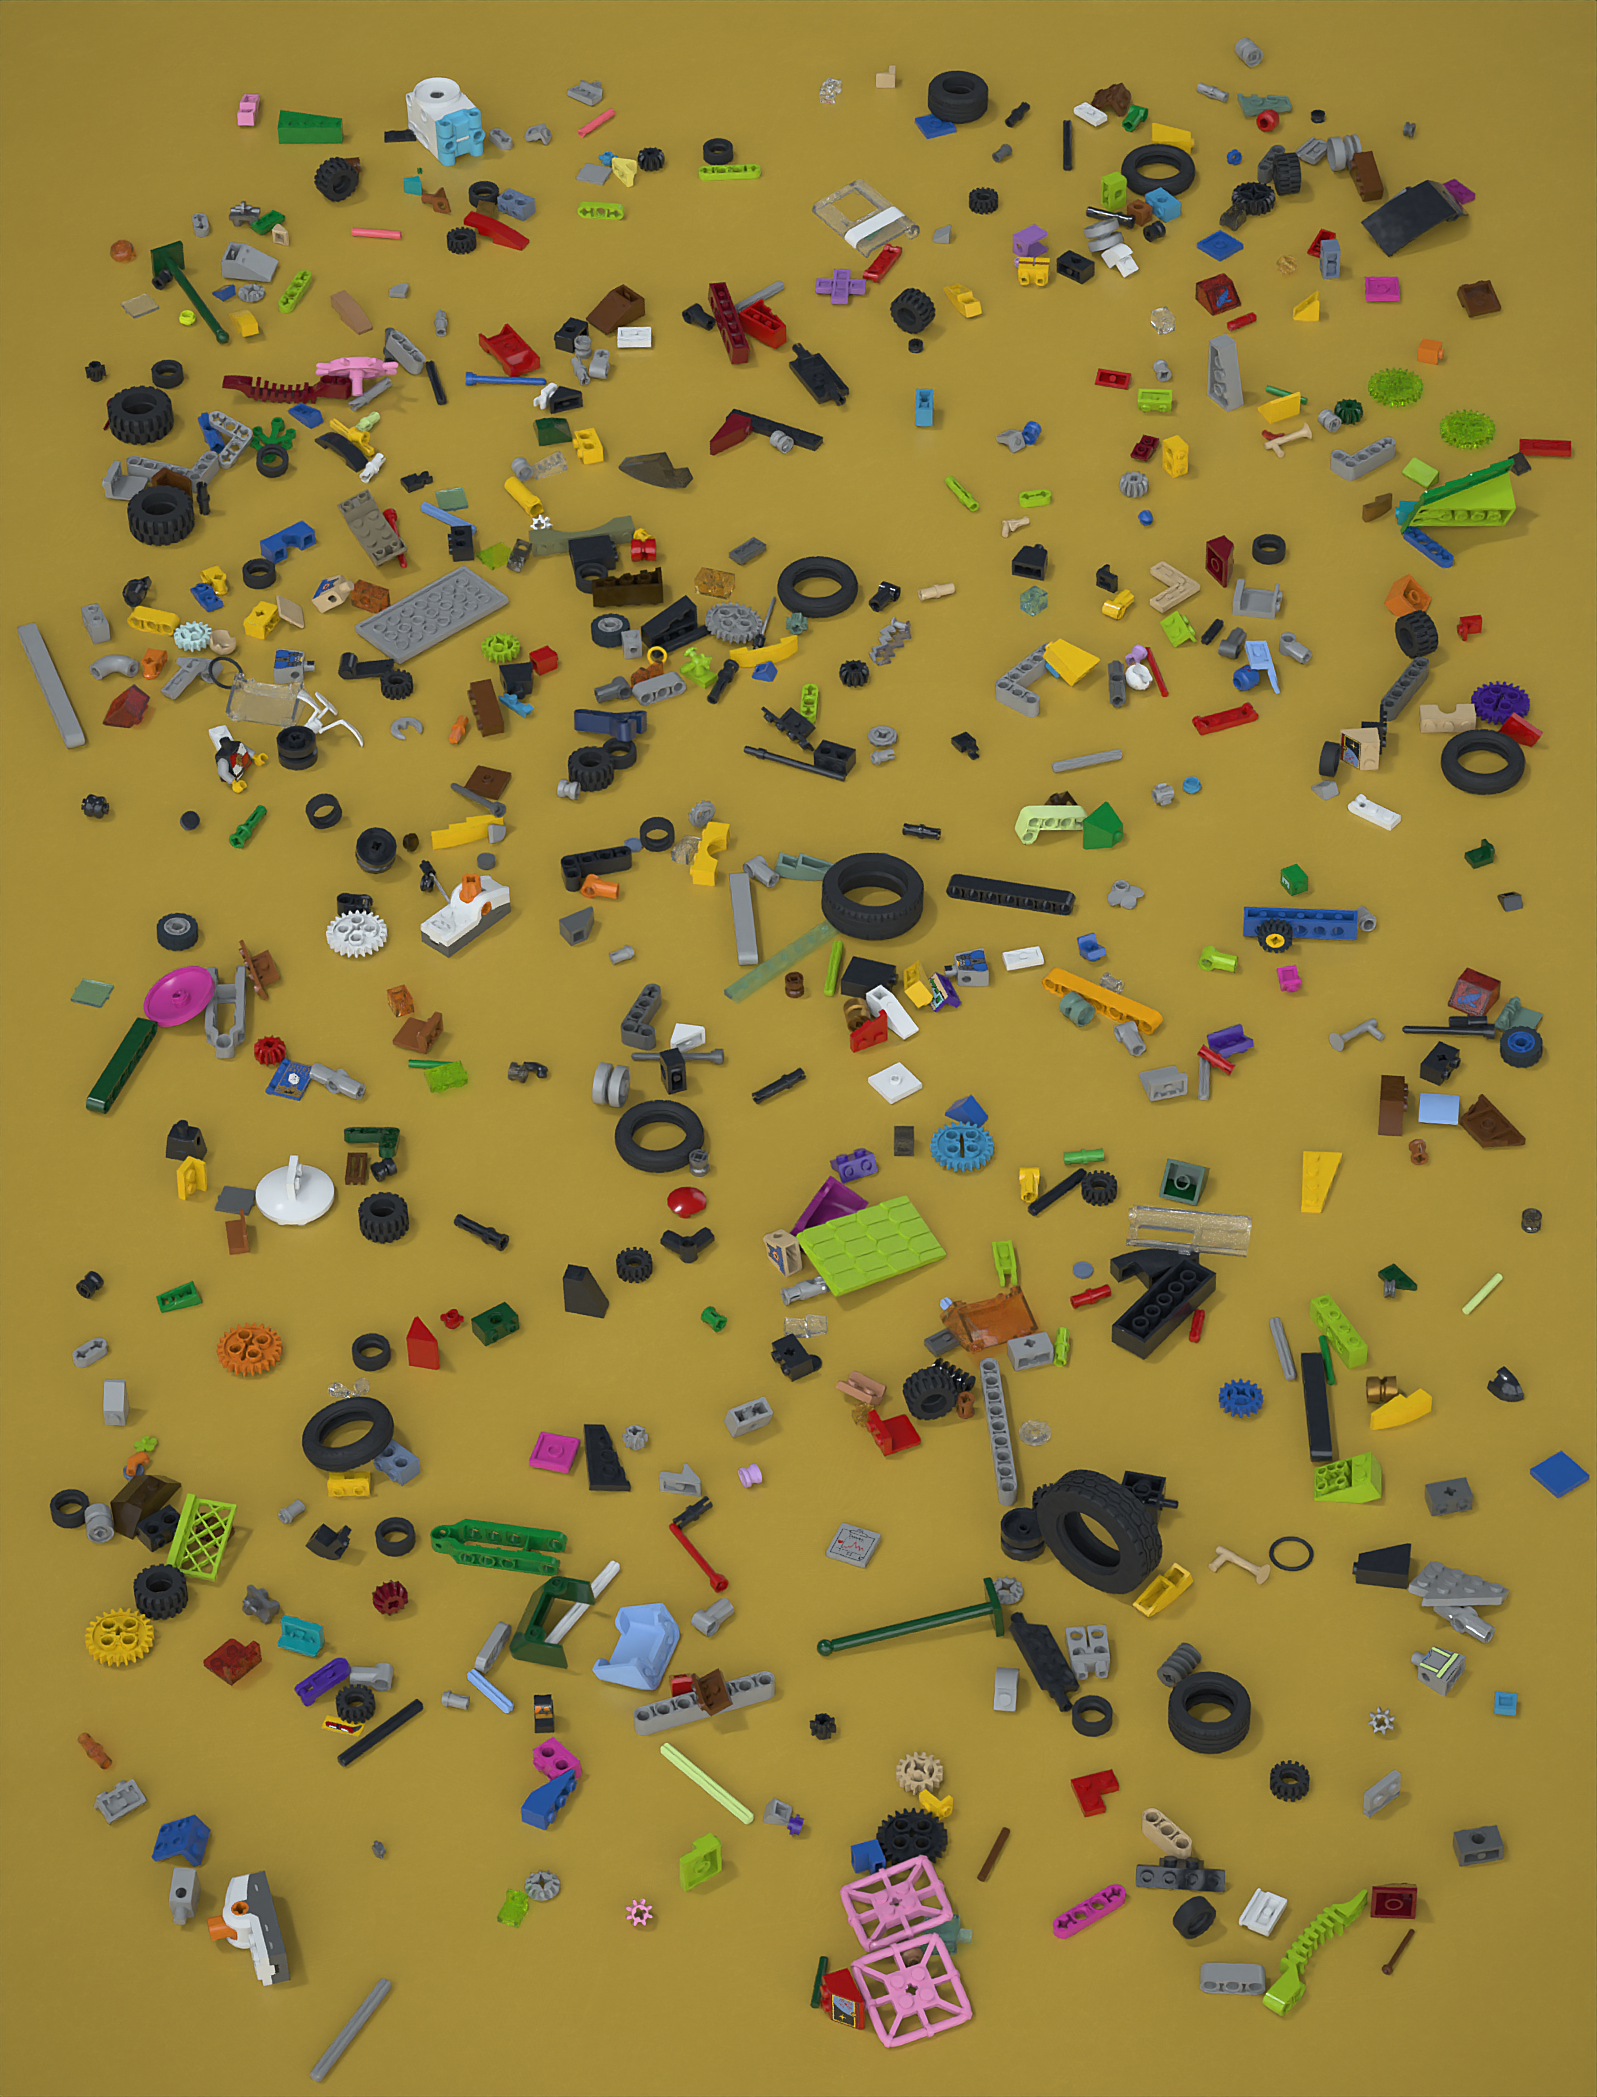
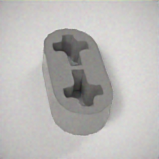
M495 128L490 130V141L499 149L510 150L513 147L512 138L502 129Z
M203 213L194 214L192 216V223L195 235L197 237H206L209 234L206 215Z
M95 1338L77 1348L72 1354L74 1365L80 1368L87 1367L104 1357L108 1352L106 1340Z

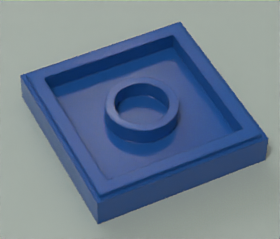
M933 114L915 118V124L926 139L956 132V127L952 122L942 121Z
M1219 230L1198 242L1197 248L1220 262L1243 249V243Z
M1563 1451L1558 1452L1530 1469V1474L1557 1499L1589 1480V1474Z

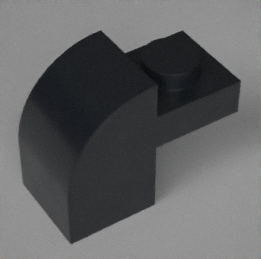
M323 1523L314 1531L305 1546L320 1557L338 1560L349 1545L350 1538L348 1536L352 1529L345 1525L336 1533Z

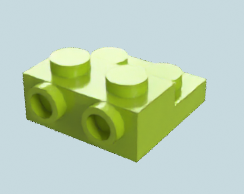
M711 1832L697 1838L692 1843L693 1851L679 1858L680 1885L685 1892L722 1871V1843Z

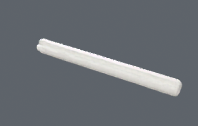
M610 1561L593 1581L591 1587L594 1598L600 1594L620 1570L618 1562ZM576 1602L549 1633L544 1642L557 1644L590 1605Z

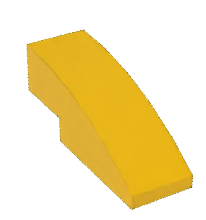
M959 283L943 287L951 303L963 316L968 318L982 314L980 301L973 297L970 289Z
M242 309L229 312V317L237 332L241 333L243 337L259 333L258 322L249 310Z
M1421 1388L1407 1398L1401 1394L1397 1395L1371 1413L1370 1428L1372 1430L1391 1428L1424 1416L1431 1411L1432 1396Z
M1174 1563L1163 1576L1159 1574L1132 1604L1133 1607L1148 1618L1155 1615L1172 1603L1193 1583L1194 1580L1191 1573L1177 1563Z

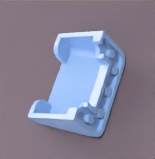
M663 1603L621 1607L615 1619V1626L621 1633V1637L609 1662L604 1658L598 1659L592 1670L600 1680L646 1691L655 1690L661 1681L679 1640V1627Z

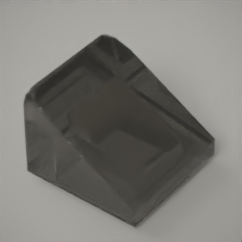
M1522 452L1508 457V459H1514V465L1510 470L1517 476L1531 470V466Z

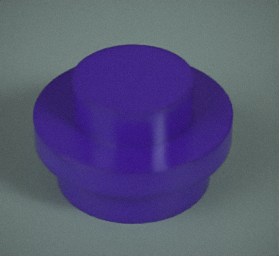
M796 1814V1817L791 1816L787 1829L791 1830L790 1835H799L804 1818L799 1817V1814Z

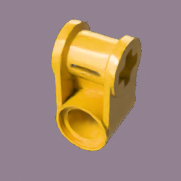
M218 565L200 571L203 583L211 586L215 595H224L228 592V587L225 583L226 574L223 573Z

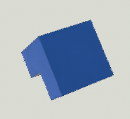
M877 1839L851 1846V1864L855 1873L869 1870L870 1875L879 1872L878 1869L883 1867L886 1869V1860Z

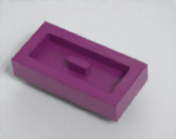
M1456 179L1442 184L1462 205L1475 199V193Z

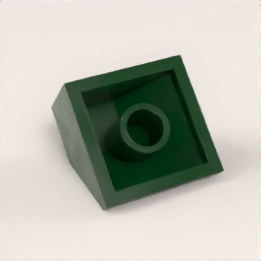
M542 418L535 420L533 423L539 446L572 441L566 418Z

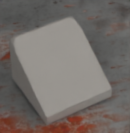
M952 225L936 230L933 242L948 244L952 234Z
M1324 780L1311 787L1312 791L1323 800H1328L1339 794L1336 782Z
M773 1798L766 1805L763 1822L787 1826L792 1807Z

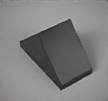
M559 386L549 398L550 413L554 414L583 407L582 392Z

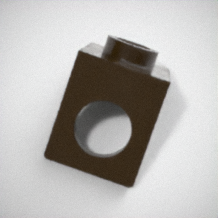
M1065 791L1060 794L1054 793L1051 795L1044 806H1067L1068 801L1072 806H1078L1070 793Z

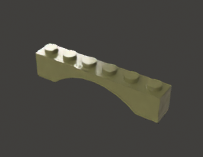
M631 516L613 518L600 527L582 532H559L543 528L529 531V544L533 557L569 552L568 540L609 535L615 545L631 542L635 528Z

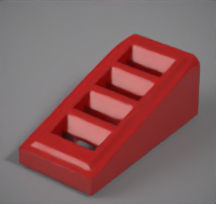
M1321 228L1307 254L1320 258L1321 240L1336 239V233Z

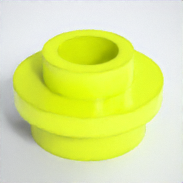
M190 310L181 312L179 321L185 325H191L196 320L195 314Z

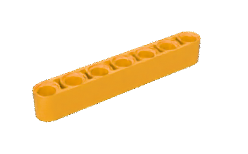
M1053 968L1042 979V986L1047 991L1060 997H1064L1070 992H1076L1085 1001L1094 1006L1095 1012L1122 1024L1134 1021L1138 1031L1142 1033L1152 1034L1163 1022V1017L1158 1011L1060 968Z

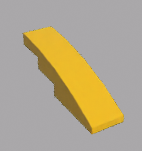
M494 815L466 817V822L448 824L449 829L431 831L433 850L448 848L488 837L489 825L504 826L503 816L500 818Z

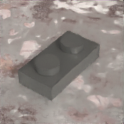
M956 1323L924 1339V1345L937 1357L969 1341V1334Z

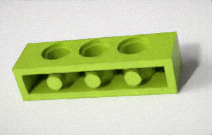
M1325 1294L1311 1299L1310 1318L1321 1333L1326 1336L1327 1341L1346 1367L1351 1369L1367 1363L1368 1346L1331 1296Z

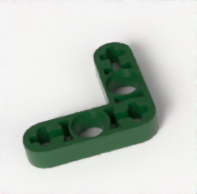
M349 1127L344 1129V1141L348 1143H379V1157L393 1158L397 1154L400 1142V1129L396 1127Z

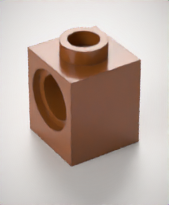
M1137 199L1127 205V215H1135V224L1142 227L1152 220V206Z

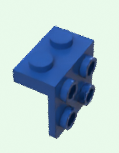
M196 1815L162 1825L152 1859L159 1861L182 1854L193 1866L201 1865L210 1829Z

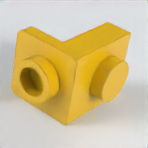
M924 1789L919 1793L920 1810L924 1809V1814L926 1815L932 1812V1818L938 1816L940 1821L942 1818L948 1817L953 1811V1797L948 1795L939 1801L929 1791Z

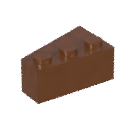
M1373 152L1353 153V158L1350 160L1349 173L1359 196H1361L1363 202L1381 200L1384 188Z
M491 679L471 682L467 695L472 713L476 718L478 731H481L483 737L504 733V721Z
M1381 1075L1378 1135L1402 1136L1403 1112H1407L1408 1083H1405V1076Z

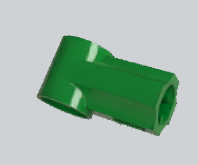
M1132 104L1128 115L1122 122V127L1128 132L1135 130L1140 122L1146 121L1148 108Z

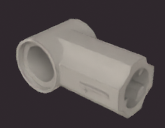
M1291 632L1281 634L1279 652L1284 656H1292L1300 663L1306 664L1312 657V651L1297 642L1295 634Z
M760 855L743 864V870L748 872L749 878L756 877L767 887H774L779 880V874L768 867L766 860Z
M1134 1021L1114 1026V1034L1117 1041L1123 1042L1131 1055L1136 1057L1146 1050V1045L1139 1036Z
M721 1598L706 1611L703 1609L697 1611L692 1617L691 1624L706 1636H712L718 1630L719 1624L734 1613V1607L728 1599Z
M379 1663L375 1667L352 1666L350 1684L373 1686L378 1691H387L391 1688L394 1668L388 1663Z

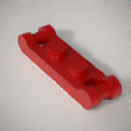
M886 243L883 251L871 266L864 270L863 279H871L873 282L879 283L901 256L902 247H893L892 244Z
M1246 702L1238 708L1205 717L1195 716L1192 719V724L1197 727L1200 735H1206L1256 721L1258 713L1253 710L1251 703Z

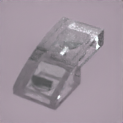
M807 1314L805 1319L785 1317L784 1320L785 1336L793 1333L796 1338H808L827 1334L828 1331L827 1316Z

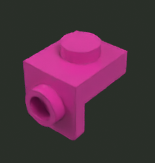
M1296 965L1277 968L1281 991L1295 992L1300 989L1302 980L1299 979Z

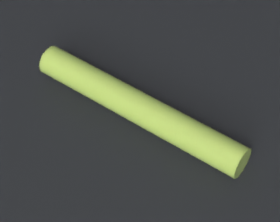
M1497 1273L1462 1309L1463 1312L1469 1314L1503 1279L1502 1275Z

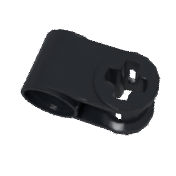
M341 893L337 896V914L342 917V913L346 916L349 915V911L355 914L358 910L359 914H362L363 909L367 915L371 913L370 907L373 905V898L371 896Z

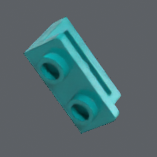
M287 1615L282 1617V1636L278 1641V1647L316 1657L325 1643L323 1626L300 1620L297 1617Z

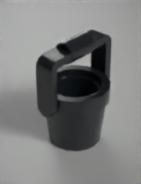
M149 576L127 582L122 592L127 605L131 607L140 605L152 583Z

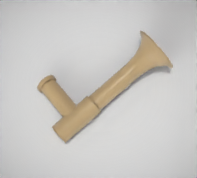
M1304 423L1303 428L1299 431L1265 442L1264 447L1266 450L1273 448L1277 456L1282 458L1285 453L1279 445L1300 437H1308L1311 440V430L1308 424Z
M1218 1546L1216 1549V1554L1219 1557L1209 1564V1569L1215 1572L1226 1560H1229L1252 1572L1256 1576L1258 1584L1265 1582L1270 1573V1565L1256 1566L1222 1546Z

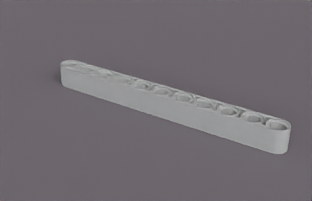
M31 623L17 627L20 641L66 748L85 745L81 727L36 624Z

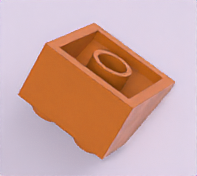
M1407 574L1393 583L1384 604L1395 616L1402 617L1418 610L1426 612L1432 598L1410 574Z

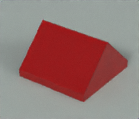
M418 1316L414 1317L406 1337L409 1366L438 1370L440 1369L438 1342Z

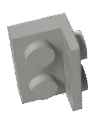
M133 1779L128 1782L123 1780L114 1787L115 1790L110 1793L105 1791L96 1797L97 1800L93 1807L95 1810L99 1809L108 1824L113 1823L146 1803V1798Z

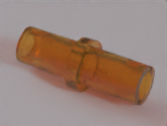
M86 1732L82 1733L78 1737V1742L86 1750L87 1756L90 1759H94L100 1768H109L112 1760L103 1751V1746L100 1743H96Z

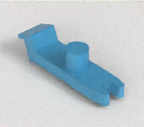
M503 693L504 697L498 696L502 704L524 718L527 713L530 715L531 711L534 710L530 704L525 705L518 701L515 694Z

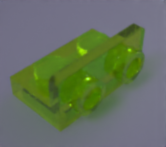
M461 1060L424 1070V1076L431 1093H440L446 1089L462 1087L468 1083V1073L464 1071Z

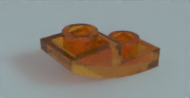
M656 660L648 669L640 667L634 672L630 679L632 689L640 682L663 675V662Z

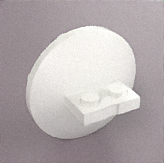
M290 1155L289 1166H284L270 1172L260 1181L256 1189V1203L258 1209L265 1217L277 1222L279 1225H305L329 1210L334 1201V1186L326 1173L315 1167L299 1164L298 1156Z

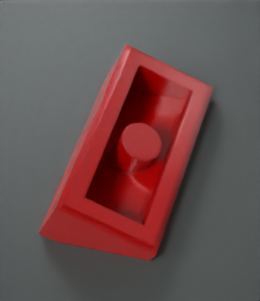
M1098 368L1095 385L1128 390L1132 381L1131 373Z

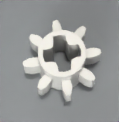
M539 515V519L533 518L534 523L530 525L535 530L550 529L553 526L549 523L550 518L546 517L544 519L543 515Z

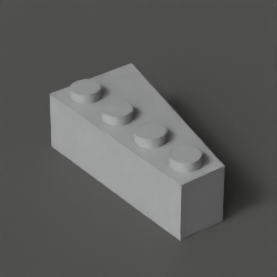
M1223 334L1209 340L1207 396L1225 411L1229 412L1243 406L1244 403L1236 342L1227 334Z

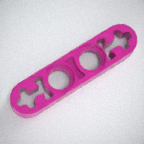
M1118 1884L1110 1885L1063 1913L1053 1921V1934L1060 1939L1069 1938L1122 1906L1126 1899L1124 1887ZM1101 1903L1104 1907L1102 1909H1095L1092 1905ZM1084 1914L1086 1918L1078 1920L1074 1916Z

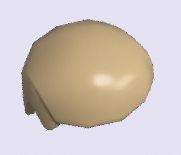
M215 630L210 633L209 646L217 654H230L236 648L235 637L231 638L227 630Z

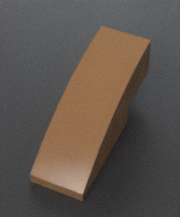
M345 290L331 295V306L341 315V320L356 334L361 335L373 329L362 309Z

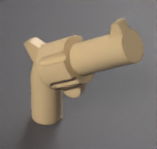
M1024 516V518L1018 520H1003L1001 536L1006 538L1010 530L1015 531L1017 527L1029 524V518Z

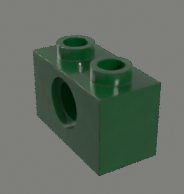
M506 1302L471 1318L472 1332L485 1346L519 1330L518 1315Z

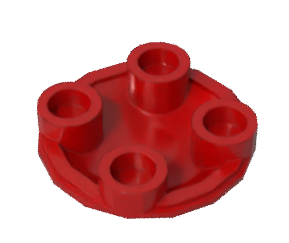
M680 1187L669 1194L667 1205L670 1210L679 1214L680 1218L687 1219L692 1214L706 1208V1196L697 1188Z

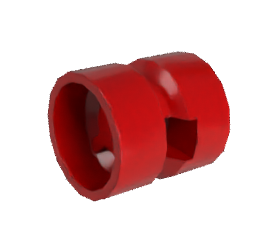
M631 539V561H642V559L656 561V539H645V541Z

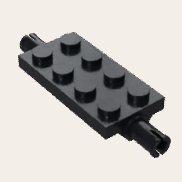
M798 343V345L794 344L792 350L798 357L795 361L789 362V368L818 404L833 399L838 406H840V403L843 405L846 402L844 396L849 394V388L820 353L813 355L808 350H805L801 343Z
M1015 1612L1010 1617L1013 1623L1010 1625L1009 1631L1041 1690H1047L1050 1697L1054 1698L1061 1712L1070 1711L1073 1705L1066 1693L1076 1692L1080 1685L1047 1625L1028 1624L1022 1612Z

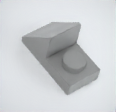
M686 1463L684 1464L682 1474L661 1471L659 1477L660 1491L701 1497V1480Z

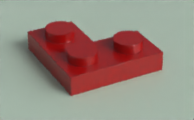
M1112 1769L1071 1779L1072 1790L1084 1817L1105 1813V1805L1101 1795L1119 1791V1784Z

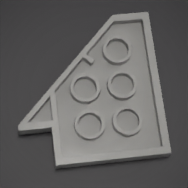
M1430 1562L1410 1583L1408 1592L1424 1597L1422 1606L1501 1605L1508 1597L1509 1589L1504 1588L1498 1583L1484 1581L1479 1576L1467 1575L1459 1569L1445 1567L1442 1563Z

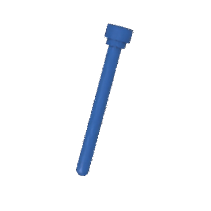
M466 372V385L473 386L476 382L545 385L547 382L544 378L477 376L473 372Z

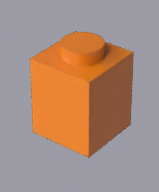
M1423 338L1418 347L1417 361L1437 365L1444 356L1442 342Z

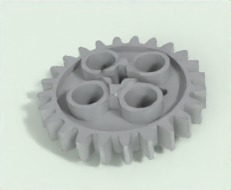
M722 602V606L716 604V607L711 606V610H708L705 626H708L707 630L711 631V635L717 634V639L722 637L723 641L729 640L730 643L736 641L737 644H739V641H742L745 644L746 640L752 642V638L755 639V636L760 634L763 620L760 619V615H756V610L751 611V607L745 608V604L739 606L738 602L735 605L729 602L726 605Z

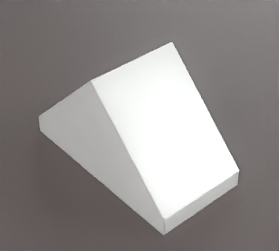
M676 1023L670 1041L671 1049L678 1047L680 1053H684L705 1043V1028L703 1026Z

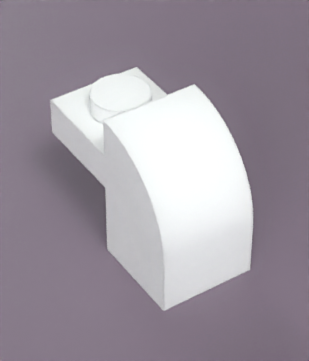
M1119 243L1101 254L1109 269L1116 265L1124 278L1139 269L1131 257L1132 250L1125 244Z

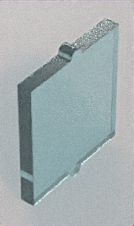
M463 487L448 488L447 490L435 492L439 508L446 512L468 508Z
M83 978L80 985L75 988L71 1001L102 1008L105 1001L109 999L114 985Z

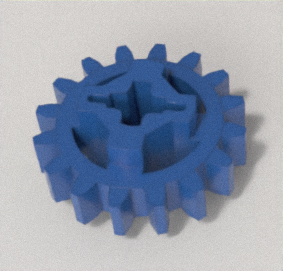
M1239 1379L1237 1383L1231 1380V1385L1225 1383L1224 1388H1220V1408H1225V1413L1232 1412V1417L1236 1414H1239L1240 1418L1243 1417V1414L1250 1417L1251 1412L1257 1414V1409L1262 1408V1389H1257L1256 1383L1250 1385V1380L1246 1381V1383L1242 1379Z

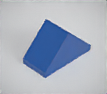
M972 1095L955 1101L945 1112V1116L958 1122L962 1121L965 1125L967 1122H970V1126L977 1124V1128H980L988 1119V1115Z

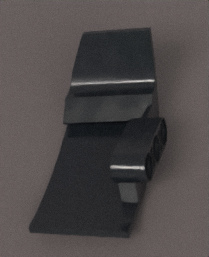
M1426 180L1413 188L1411 186L1404 188L1382 207L1364 219L1361 224L1388 257H1390L1409 242L1445 220L1447 222L1455 221L1459 217L1469 214L1444 185L1432 180Z

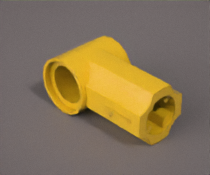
M1127 589L1121 591L1113 600H1106L1102 613L1120 620L1125 613V609L1134 601V595Z
M1020 1167L1021 1200H1024L1026 1203H1033L1038 1199L1039 1167Z

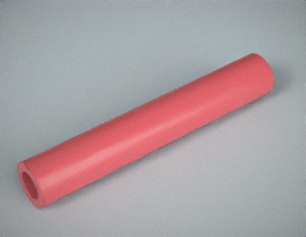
M610 108L578 130L579 136L584 137L614 116L615 111Z
M353 228L352 236L401 239V231Z

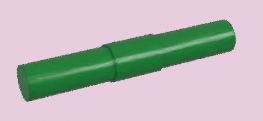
M1269 385L1266 387V392L1280 397L1293 394ZM1301 396L1300 403L1306 405L1308 399Z
M409 1060L408 1066L458 1070L459 1062Z

